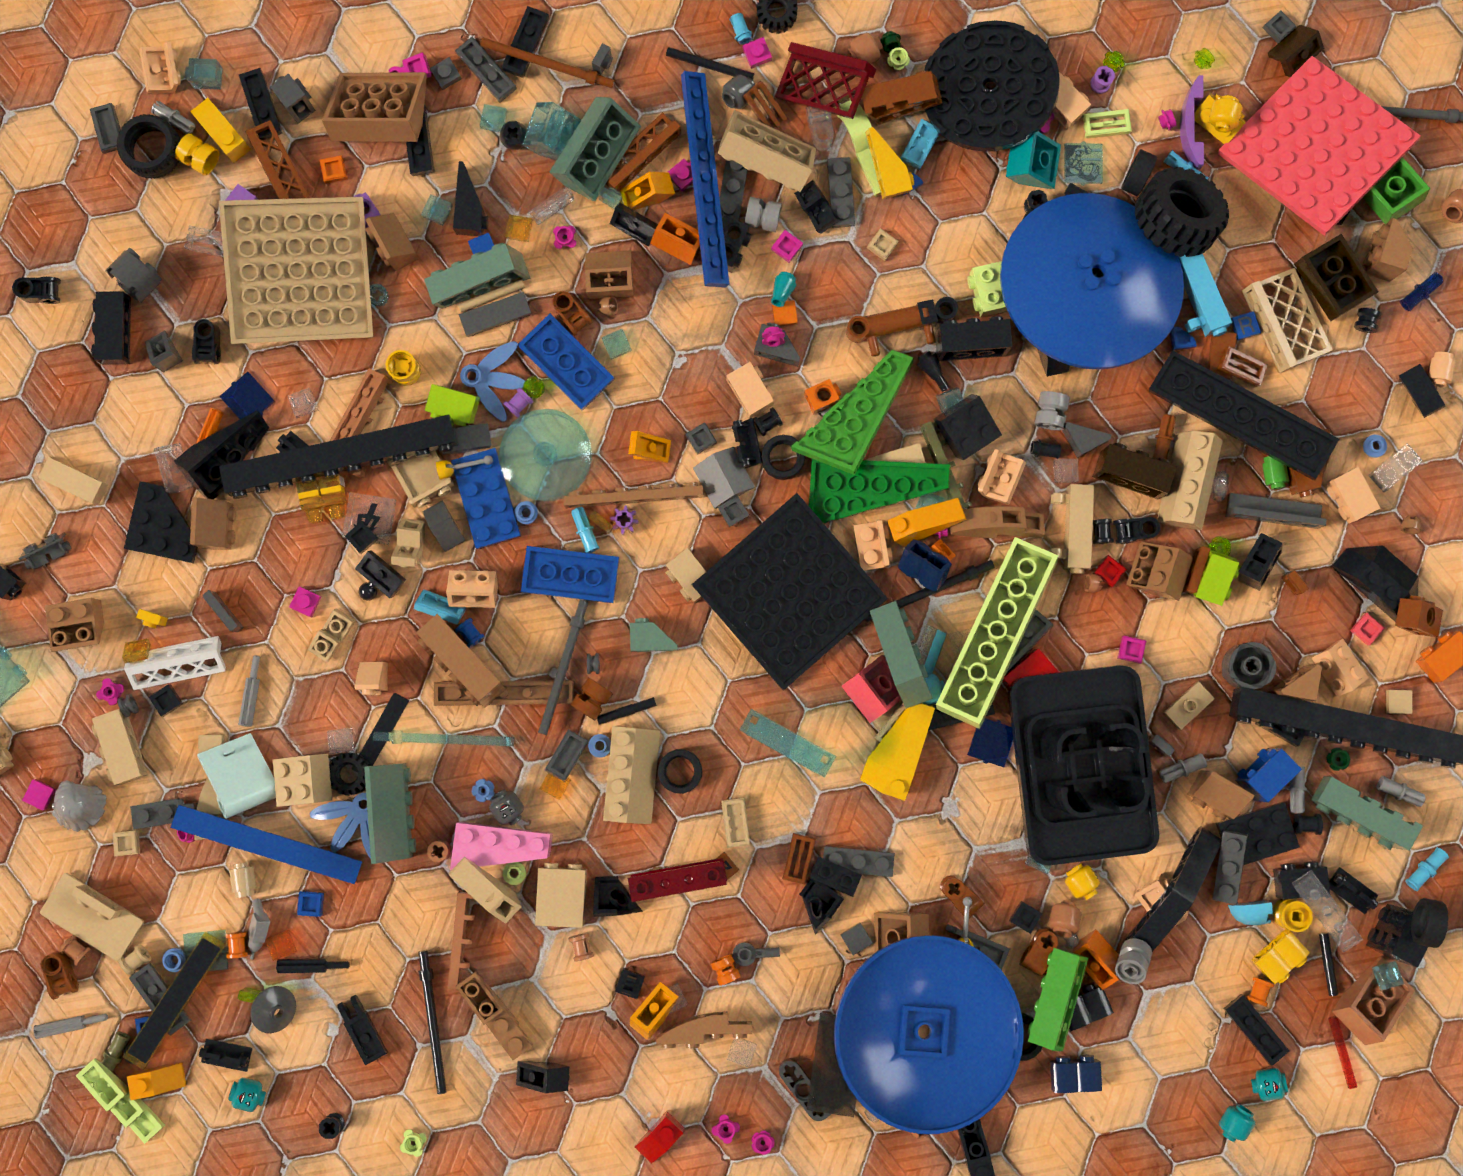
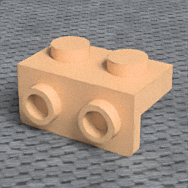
M165 42L164 47H140L139 51L147 94L175 93L177 86L181 84L180 72L175 69L177 54L176 50L172 49L171 42Z
M994 449L993 454L988 457L985 474L979 479L978 491L985 498L1009 505L1026 462L1022 459L1003 454L999 449Z
M1344 639L1336 641L1325 651L1312 657L1314 663L1320 664L1322 667L1321 673L1336 696H1341L1355 690L1368 679L1367 674Z

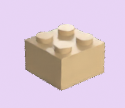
M328 754L273 760L277 807L332 801Z

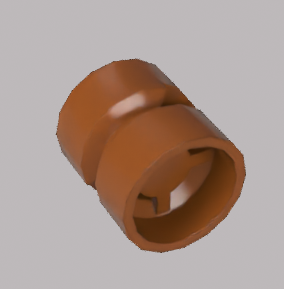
M588 677L582 686V694H577L570 705L595 721L602 711L601 705L607 704L613 693Z

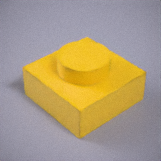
M142 609L138 610L136 618L143 620L142 625L155 629L157 625L166 626L168 620L167 617Z

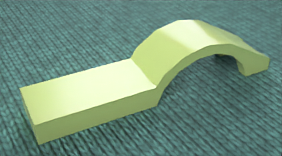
M850 98L849 101L840 104L842 110H849L852 103ZM859 104L853 119L839 115L837 117L845 124L852 139L856 157L875 197L881 195L865 133L872 126L865 111Z

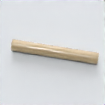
M522 279L462 302L458 306L462 313L525 288Z

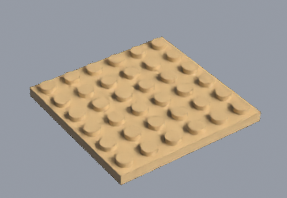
M363 197L219 201L231 344L373 337Z

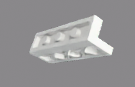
M219 636L128 654L124 670L133 690L225 672L226 666L220 654L221 641ZM213 658L217 662L215 666L203 664L205 660ZM184 664H190L195 668L191 671H186L180 667ZM164 668L172 671V673L167 676L161 675L157 672L159 669ZM142 673L149 676V678L137 681L135 674Z

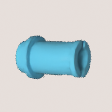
M737 13L732 15L729 20L736 34L735 40L740 45L749 43L752 40V32L748 30L743 14Z

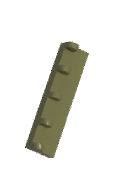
M930 421L923 424L920 429L934 464L956 466L954 461L949 463L942 449V446L947 445L946 440L939 441L934 429L937 427L936 423ZM951 471L950 489L945 490L949 500L959 498L963 509L971 507V502L964 503L959 490L964 487L963 482L957 484Z

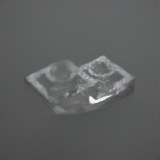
M1407 443L1368 476L1384 493L1403 476L1409 474L1423 460Z

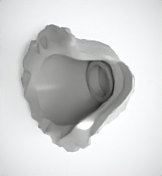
M68 780L63 781L55 792L52 815L67 830L72 829L76 832L87 830L89 825L95 826L99 822L100 817L103 816L105 812L103 808L106 805L107 799L106 795L102 794V789L98 788V786L75 784Z

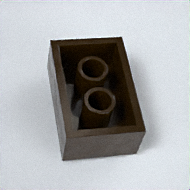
M1342 234L1304 255L1294 263L1330 322L1379 292Z
M1113 443L1100 452L1092 477L1158 500L1169 493L1177 466L1171 465L1172 462L1164 458L1156 460L1150 458L1147 452L1140 450L1133 452L1127 450L1126 445Z

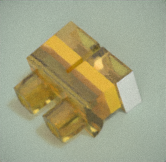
M342 476L320 478L311 483H296L301 510L306 512L309 523L323 522L321 510L329 509L332 520L345 518L344 506L348 504L345 498V482Z

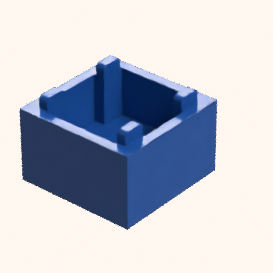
M1282 748L1261 749L1257 753L1259 757L1246 770L1241 769L1237 773L1239 777L1235 781L1244 790L1255 795L1254 801L1269 802L1302 770Z

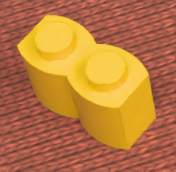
M1285 929L1259 951L1251 961L1271 983L1276 984L1278 982L1280 984L1289 978V972L1295 966L1296 968L1301 967L1307 961V956L1310 952L1291 931Z

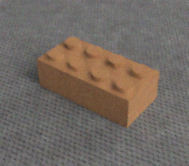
M438 614L416 632L420 637L417 642L430 656L433 653L436 654L433 659L445 672L448 670L452 672L448 676L460 689L463 687L468 689L464 693L476 706L481 704L486 708L505 690L500 681Z

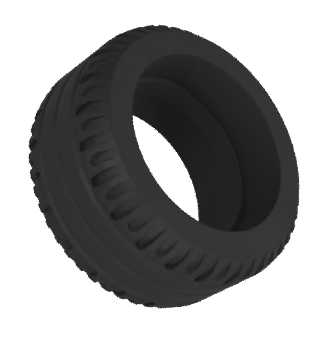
M150 114L136 116L127 121L119 131V137H117L118 154L123 163L135 174L150 179L160 178L172 172L180 162L175 158V151L181 139L175 129L163 118ZM151 131L165 134L166 146L163 153L157 159L150 162L135 160L134 146L143 134Z

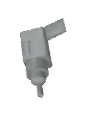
M255 899L252 902L254 913L248 931V946L251 951V960H253L255 953L265 943L270 925V920L267 913H264L260 899Z

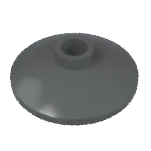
M282 986L266 988L257 995L252 1003L250 1016L253 1025L264 1033H276L283 1030L289 1025L295 1015V997L290 990ZM279 1009V1012L274 1015L275 1011Z

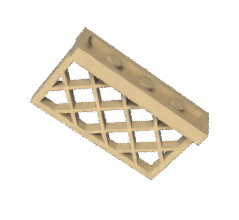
M1295 268L1265 280L1254 282L1242 290L1251 312L1254 311L1261 334L1279 373L1333 351ZM1290 275L1293 282L1292 289L1282 285L1284 277ZM1269 285L1276 288L1273 297L1266 295L1262 286ZM1279 291L1290 295L1287 304L1277 300ZM1294 297L1302 301L1303 306L1301 310L1291 306ZM1275 305L1285 309L1282 318L1275 315L1273 311ZM1289 311L1299 315L1297 324L1286 320ZM1303 318L1311 321L1313 325L1311 331L1301 327ZM1284 325L1294 329L1292 339L1284 335ZM1299 332L1309 336L1306 345L1296 341ZM1313 338L1320 341L1323 350L1318 351L1311 348ZM1294 346L1304 350L1301 359H1295L1292 352Z

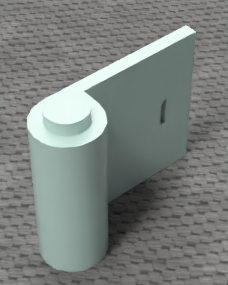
M251 733L197 754L217 794L219 808L226 819L276 798L274 777Z

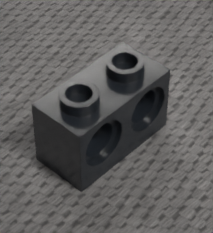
M724 215L722 223L725 249L732 254V257L727 260L728 272L732 273L734 267L739 268L743 255L740 254L743 246H748L752 234L749 233V225ZM731 231H738L741 235L737 239H732L728 234Z
M1261 533L1239 570L1238 581L1260 591L1282 553L1283 543Z

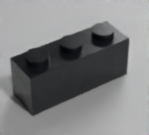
M124 291L96 292V299H93L95 321L92 323V332L95 335V343L91 348L92 356L95 361L102 365L130 364L131 297Z

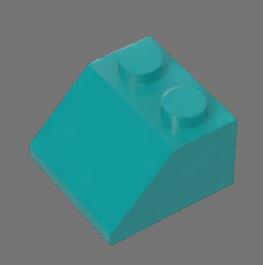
M1039 131L1034 133L1028 140L1010 148L1006 177L1021 185L1055 189L1061 145Z

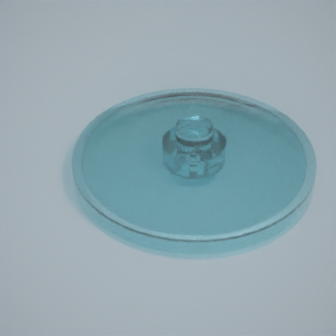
M539 409L520 416L509 426L501 441L499 460L505 478L517 492L537 501H555L562 499L563 496H569V492H575L583 484L591 468L592 449L585 430L574 418L561 411Z

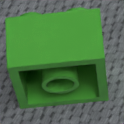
M1402 157L1372 187L1363 199L1386 224L1393 218H1400L1425 201L1430 187Z

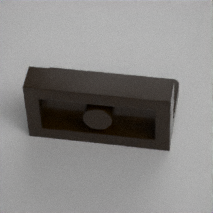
M1298 25L1268 52V56L1280 61L1285 76L1291 77L1312 56L1316 57L1325 48L1318 30Z

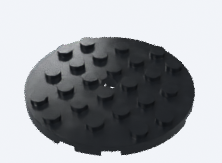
M997 20L977 22L967 25L966 29L956 34L953 32L939 44V48L929 57L924 71H931L937 77L943 103L925 109L929 121L945 139L969 150L983 152L999 151L1028 140L1048 121L1058 100L1059 69L1056 59L1049 50V46L1037 34L1034 35L1025 30L1024 26L1012 22ZM987 82H994L996 87L990 90V92L984 88Z

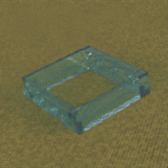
M753 709L750 710L739 730L824 778L836 758L832 753ZM752 716L758 718L756 725L750 722ZM823 755L826 756L824 762H821L820 760Z

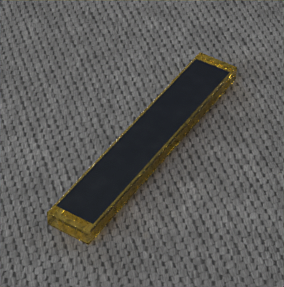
M208 932L203 934L123 1058L143 1070L147 1067L226 946V943Z

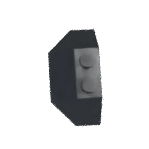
M1383 545L1346 548L1331 565L1395 622L1400 598L1410 599V596H1418L1419 576Z

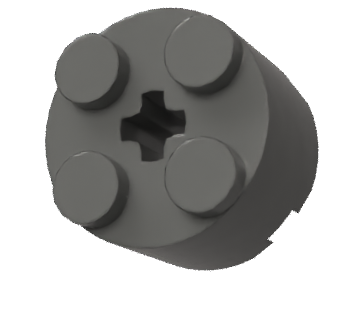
M129 247L105 271L111 278H117L118 285L126 293L142 303L160 284L162 279L152 265L148 262L144 264L139 259L140 256Z
M1256 642L1238 644L1231 647L1224 655L1222 660V676L1235 688L1259 689L1270 683L1274 678L1276 662L1271 654L1272 652L1263 644ZM1247 662H1249V666L1252 667L1251 670H1248V667H1246Z

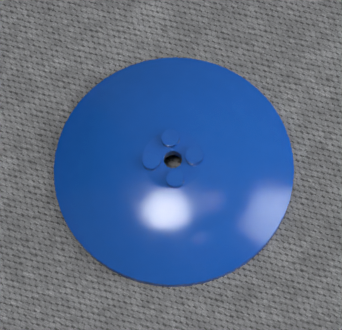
M1078 193L1065 195L1050 200L1034 209L1013 231L1005 247L1001 262L1000 284L1006 309L1018 330L1034 347L1047 356L1078 368H1117L1133 363L1148 355L1167 337L1179 316L1184 296L1183 271L1179 257L1175 256V253L1164 252V249L1161 247L1157 248L1153 245L1151 239H1147L1144 236L1145 231L1138 226L1135 206L1102 194ZM1092 269H1100L1103 272V277H1095Z
M935 935L914 936L898 940L878 950L851 977L844 989L836 1012L834 1025L835 1053L840 1071L848 1088L861 1105L875 1117L890 1126L911 1133H947L961 1129L983 1117L1007 1092L1015 1077L1022 1056L1023 1019L1018 999L1009 980L1002 970L984 953L969 944L949 937ZM922 1025L929 1027V1034L925 1038H921L918 1034V1030Z

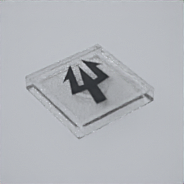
M350 492L342 538L347 539L345 535L361 521H364L379 538L375 543L389 545L397 500Z

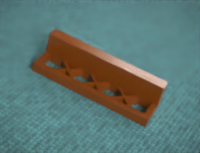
M662 112L632 140L623 157L626 154H636V156L626 165H623L622 157L620 165H617L615 168L620 169V171L610 180L608 179L606 185L617 194L681 135V126L675 120L672 122ZM663 121L667 127L660 134H656V126ZM642 139H653L645 148L639 150V142Z
M271 120L246 130L247 137L278 199H290L289 194L292 188L301 191L304 198H310ZM270 129L272 137L268 143L260 140L257 134ZM271 149L281 151L282 157L279 163L269 159ZM281 169L292 172L290 182L279 179Z

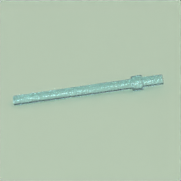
M403 730L373 733V741L392 742V744L414 742L514 746L515 741L514 737L403 733Z

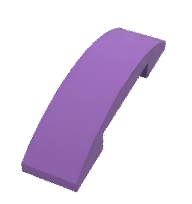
M1199 75L1190 87L1183 102L1180 116V138L1187 162L1191 161L1193 167L1197 170H1200L1204 165V142H1195L1194 106H1198L1203 99V75Z

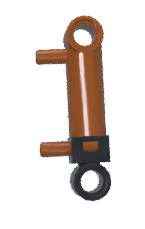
M942 297L935 306L932 299L918 302L915 306L864 317L855 316L848 322L846 335L854 343H861L868 339L872 357L880 355L876 337L916 328L924 329L927 344L931 345L936 343L933 327H936L937 323L943 324V321L954 320L958 312V304L951 297ZM940 307H948L951 310V314H942ZM860 325L863 327L864 332L856 334L853 332L852 327Z

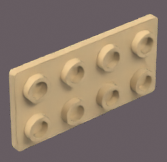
M68 873L62 875L40 910L42 916L115 961L124 956L144 923V920Z

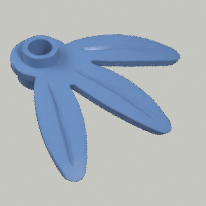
M515 341L495 348L483 358L478 366L469 364L463 367L460 372L462 383L467 387H475L476 393L484 407L502 422L507 420L506 411L499 398L488 386L508 390H516L519 387L522 389L528 386V382L518 376L502 372H490L511 357L518 347ZM473 371L476 374V378L469 380L467 378L468 372Z
M366 793L358 794L353 802H329L318 806L310 812V817L318 820L334 819L347 815L333 836L331 843L332 852L335 853L344 847L360 824L363 846L371 859L367 808L362 809L360 807L362 800L367 801Z

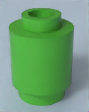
M1269 456L1264 457L1262 467L1266 486H1271L1272 490L1286 487L1285 483L1290 482L1287 466Z

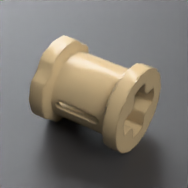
M140 944L134 947L135 950L128 956L121 957L118 960L123 971L130 976L135 974V970L142 964L149 963L152 960L149 952Z

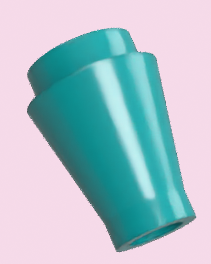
M780 272L775 277L771 303L774 306L783 307L785 301L796 288V277L793 274Z

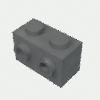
M289 73L286 76L277 78L274 85L270 87L297 124L316 111L309 101L312 97L298 78L293 80Z

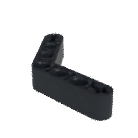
M1202 826L1195 831L1167 889L1128 934L1124 942L1128 939H1140L1151 947L1152 952L1192 906L1220 848L1222 839Z

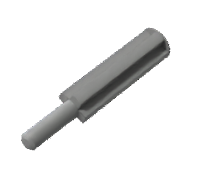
M257 655L253 656L250 678H246L238 723V725L251 727L253 724L260 682L257 679L260 656Z
M105 1013L87 1018L82 1015L35 1025L33 1028L34 1036L36 1039L84 1029L88 1024L106 1021L108 1015Z

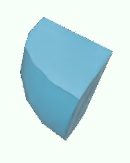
M1264 900L1228 905L1232 916L1245 925L1255 926L1271 923L1268 914H1273L1272 902Z

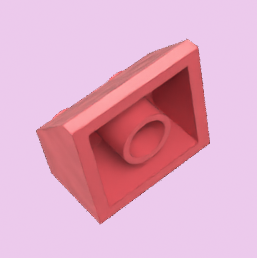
M883 655L842 685V688L869 723L883 715L901 700L887 660Z

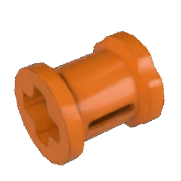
M247 932L225 934V938L228 939L229 949L226 958L248 956V952L245 950Z
M1253 977L1254 985L1246 999L1267 1007L1268 1003L1266 1000L1268 994L1275 984Z

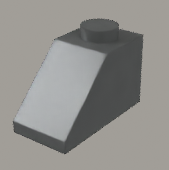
M774 323L761 324L754 355L798 367L800 357L786 332L783 330L785 333L783 338L785 339L784 344L770 347L762 344L764 339L762 333L768 327L780 328V326Z

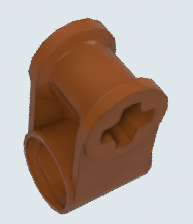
M560 291L554 295V309L574 337L578 335L577 332L584 326L593 323L571 294L566 291ZM561 299L570 301L569 306L566 308H559L557 304Z
M946 876L941 881L940 888L942 893L963 916L965 910L963 899L965 897L972 899V904L969 907V919L985 904L979 896L955 876ZM950 883L955 885L957 889L955 892L950 890L948 886Z
M1047 928L1037 930L1029 946L1024 951L1019 965L1042 976L1048 967L1047 960L1049 954L1053 952V948L1058 946L1057 936ZM1042 937H1044V938H1047V937H1048V938L1051 940V942H1050V943H1046V942L1043 943V942L1041 941V938H1042Z
M55 951L41 960L40 967L46 982L47 992L53 1000L68 992H78V979L74 974L70 958L65 953L61 954ZM52 958L58 960V968L52 965Z

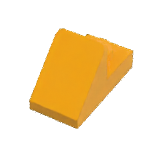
M631 431L628 454L633 455V458L636 460L668 463L671 440L640 431Z

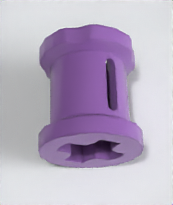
M1101 66L1097 69L1090 82V86L1095 93L1103 94L1109 90L1115 79L1113 69L1108 66Z
M519 387L513 398L508 402L505 401L503 404L512 414L519 418L520 412L534 401Z

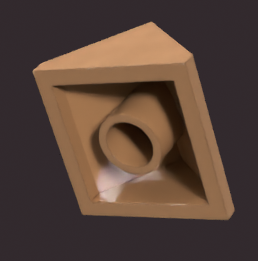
M1320 664L1303 666L1271 688L1267 693L1304 701H1317L1322 667Z

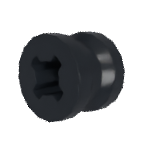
M1372 308L1358 309L1357 315L1359 318L1355 322L1354 328L1365 333H1376L1378 331L1377 321L1381 319L1382 313Z

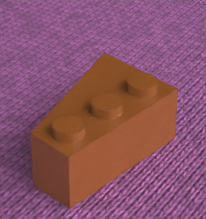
M921 71L916 75L868 85L865 87L862 95L865 114L878 125L943 104L937 77L931 71Z

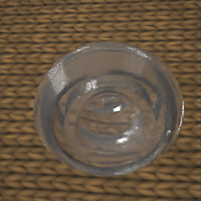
M1225 471L1215 472L1210 498L1216 502L1225 500L1229 475Z

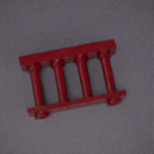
M723 858L631 874L630 878H627L632 902L727 885Z

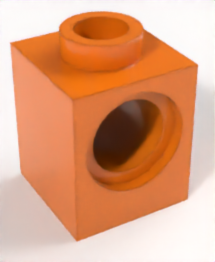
M828 379L806 389L804 396L813 415L834 406L840 400L841 392L836 383L832 384L831 380ZM820 391H826L829 393L830 399L822 401L818 398L817 394Z

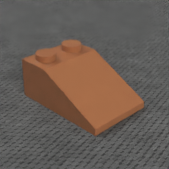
M1379 957L1342 994L1332 1012L1364 1045L1384 1042L1415 990L1383 957Z

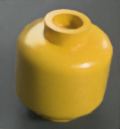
M1229 95L1222 96L1214 101L1209 122L1215 127L1216 131L1225 133L1238 127L1243 111L1241 103H1239L1236 97Z
M1080 863L1066 872L1065 884L1075 898L1084 897L1088 900L1098 893L1096 888L1099 887L1100 880L1089 865L1083 866Z

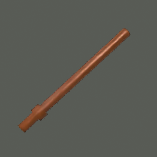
M484 37L482 38L481 47L586 80L585 83L592 85L596 83L609 88L613 87L614 79L599 75L597 71L591 69L586 71Z

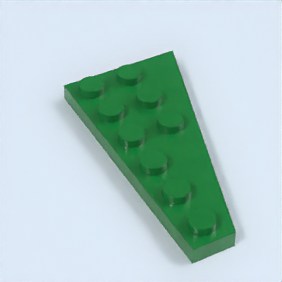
M812 459L809 507L823 523L950 489L951 465L863 460L856 474L853 475Z

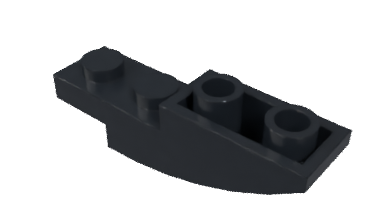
M980 1119L958 1129L969 1176H995Z

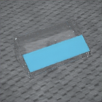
M925 625L918 644L922 658L918 660L920 665H925L928 674H933L947 633L930 625Z

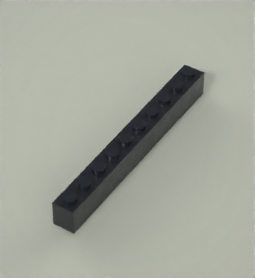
M444 415L222 465L219 468L224 493L231 497L233 496V499L247 497V493L254 491L257 494L267 493L272 487L279 486L280 489L293 486L294 482H314L316 477L325 476V478H333L339 476V472L348 471V473H355L361 471V467L371 466V468L382 467L385 465L384 462L391 460L394 463L407 461L409 456L416 455L417 458L429 456L430 452L439 450V452L452 451L454 446H458L453 418L450 415Z
M1244 687L1233 689L1229 716L1237 718L1236 722L1251 724V721L1259 722V727L1274 729V726L1282 727V732L1296 734L1297 731L1305 732V737L1319 739V736L1328 738L1327 742L1342 744V741L1349 742L1350 747L1365 749V746L1372 747L1373 752L1387 754L1388 751L1395 752V756L1399 758L1410 759V756L1418 757V761L1422 763L1433 764V761L1441 762L1440 766L1455 769L1456 765H1463V735Z

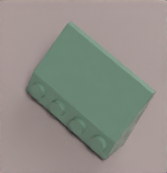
M406 763L364 767L371 864L413 857V853L416 852V841L411 835V829H414L415 823L414 816L410 815L409 805L413 804L412 792L408 791V782H411L410 768H407Z

